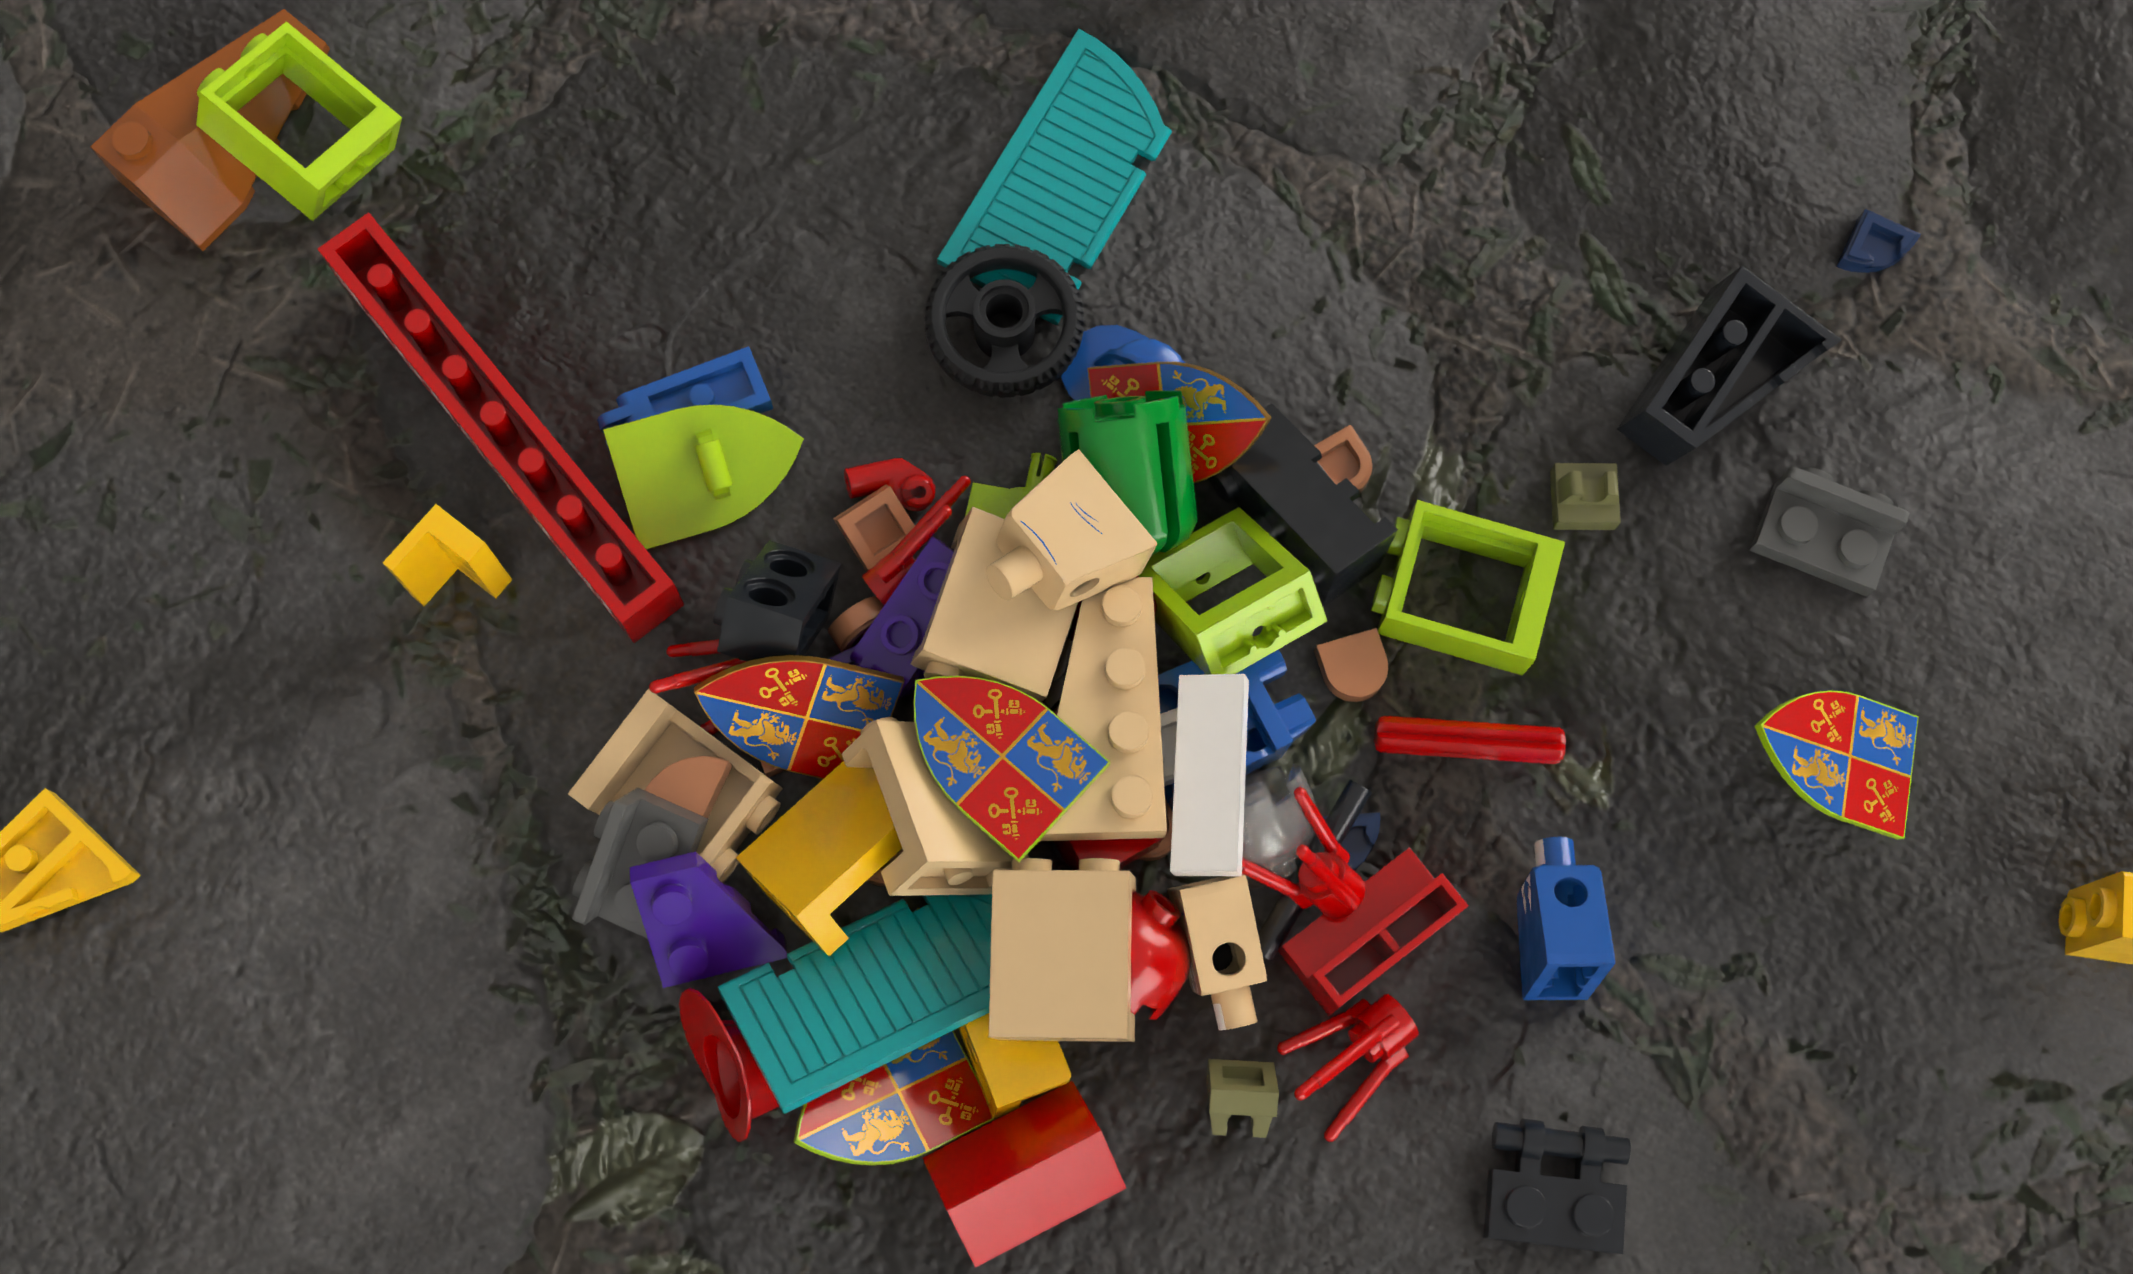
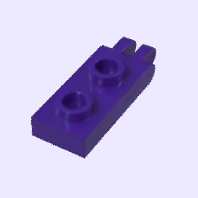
M935 537L929 540L850 656V660L860 667L904 677V684L899 695L901 697L909 692L915 680L924 671L912 666L911 661L915 651L923 641L954 553L953 549Z

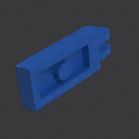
M748 346L621 394L616 399L619 408L603 413L597 418V422L601 432L604 433L603 430L696 405L734 406L759 414L772 410L773 405Z

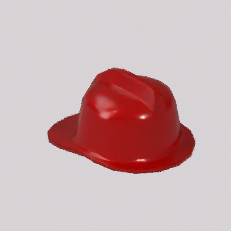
M688 988L681 993L679 1002L681 1022L687 1042L715 1095L727 1130L732 1138L742 1142L748 1138L751 1120L778 1108L779 1105L734 1020H721L711 1003L698 990Z

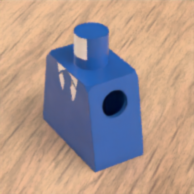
M1567 837L1540 839L1534 843L1536 867L1531 869L1517 893L1523 1000H1588L1615 965V954L1602 873L1600 868L1594 865H1576L1574 841Z

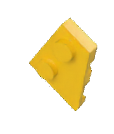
M44 788L0 831V932H5L134 883L141 875L56 793Z

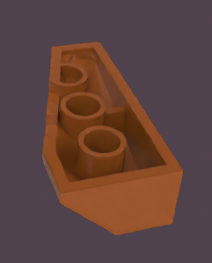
M285 9L135 103L90 146L120 183L202 251L246 210L255 193L252 185L257 175L196 125L199 102L197 90L202 81L217 68H222L226 71L240 59L244 48L255 36L261 33L269 36L286 21L327 55L330 50L327 43ZM282 74L237 112L279 146L281 143L277 137L290 112L299 109L307 93Z

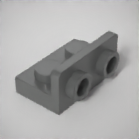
M1790 467L1772 486L1749 551L1868 597L1877 588L1894 535L1906 526L1910 512L1894 506L1893 501L1881 493L1868 490L1858 492L1835 483L1834 478L1830 474L1820 469Z
M636 788L615 802L609 801L601 811L594 828V837L600 839L593 861L588 860L584 864L573 886L572 895L579 900L572 920L586 925L598 916L647 938L630 883V867L697 852L708 818L640 788Z

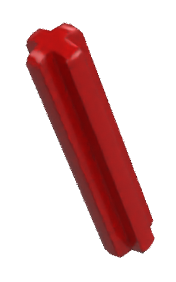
M1381 716L1376 722L1374 731L1375 748L1380 753L1557 764L1564 759L1566 750L1565 732L1560 727Z

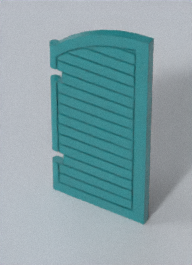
M1077 30L937 258L939 265L946 268L952 261L955 262L959 256L969 251L973 252L976 248L986 245L993 247L995 244H1010V246L1017 244L1030 247L1032 251L1038 250L1049 256V259H1053L1061 265L1067 273L1073 262L1080 264L1086 269L1092 268L1146 177V173L1143 170L1132 165L1137 155L1145 157L1150 161H1155L1172 133V130L1164 125L1158 108L1145 85L1114 51L1083 30ZM1010 269L992 270L970 279L971 282L981 287L996 280H1012L1022 284L1028 290L1036 281V277L1030 274ZM1070 276L1074 281L1076 288L1079 290L1080 286L1082 285V282L1079 279ZM1046 314L1040 316V318L1058 325L1062 315Z
M992 894L922 895L928 905L913 913L909 909L907 902L901 899L842 927L841 929L849 939L831 956L825 954L812 941L787 953V959L794 969L779 975V977H776L770 964L766 963L717 987L783 1114L989 1013Z

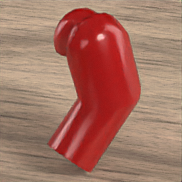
M892 458L844 469V479L850 499L868 496L884 485H888L892 488L904 508L911 511H921L933 502L936 495V487L933 480L925 472L903 458Z

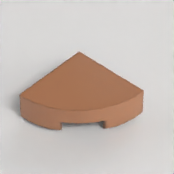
M697 756L686 758L663 769L651 780L644 791L708 818L733 765L729 761L716 757Z

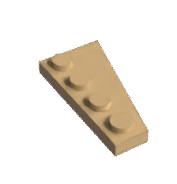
M1135 577L1082 600L1057 716L1110 761V766L1040 841L1165 838L1167 822L1152 577Z

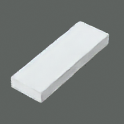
M1245 674L1179 675L1170 872L1174 876H1242L1249 680Z

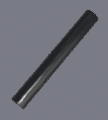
M1349 779L1325 820L1340 845H1342L1372 794L1371 791ZM1316 835L1309 848L1314 853L1324 852L1325 849ZM1302 860L1289 880L1295 884L1300 882L1298 873L1303 863ZM1281 894L1258 933L1262 955L1270 961H1273L1303 910L1290 897Z

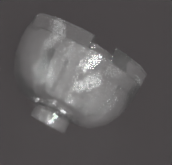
M1299 764L1292 765L1289 777H1285L1281 766L1272 767L1245 777L1242 858L1283 878L1297 870V865L1294 861L1298 858L1296 848L1302 844L1309 847L1315 836L1314 830L1293 794L1296 788L1302 787L1307 791L1315 804L1312 791Z

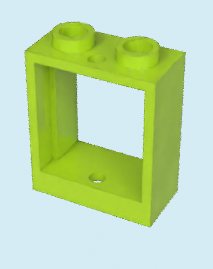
M287 21L269 36L265 33L255 36L244 48L240 59L226 71L222 68L212 71L202 81L197 90L199 102L196 125L312 221L395 150L402 117ZM282 74L350 129L307 168H304L237 112Z
M1417 500L1408 519L1396 518L1394 526L1398 531L1387 553L1397 556L1392 577L1381 575L1374 595L1371 611L1381 614L1377 629L1379 635L1523 676L1536 660L1565 542ZM1421 538L1524 568L1505 642L1402 612Z
M1240 507L1193 532L1190 538L1177 548L1165 553L1158 552L1152 555L1143 572L1138 575V577H1152L1153 598L1157 604L1155 622L1206 675L1236 674L1327 622L1310 570ZM1252 564L1266 576L1263 580L1201 615H1198L1186 603ZM1206 573L1202 580L1196 581V578ZM1259 626H1263L1261 633L1253 636L1254 630Z

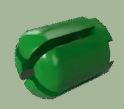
M1152 390L1145 391V396H1125L1107 399V395L1066 402L1062 404L1063 408H1057L1062 462L1078 449L1082 452L1158 543L1152 555L1175 549L1190 538L1198 520L1186 407L1183 404L1182 391Z

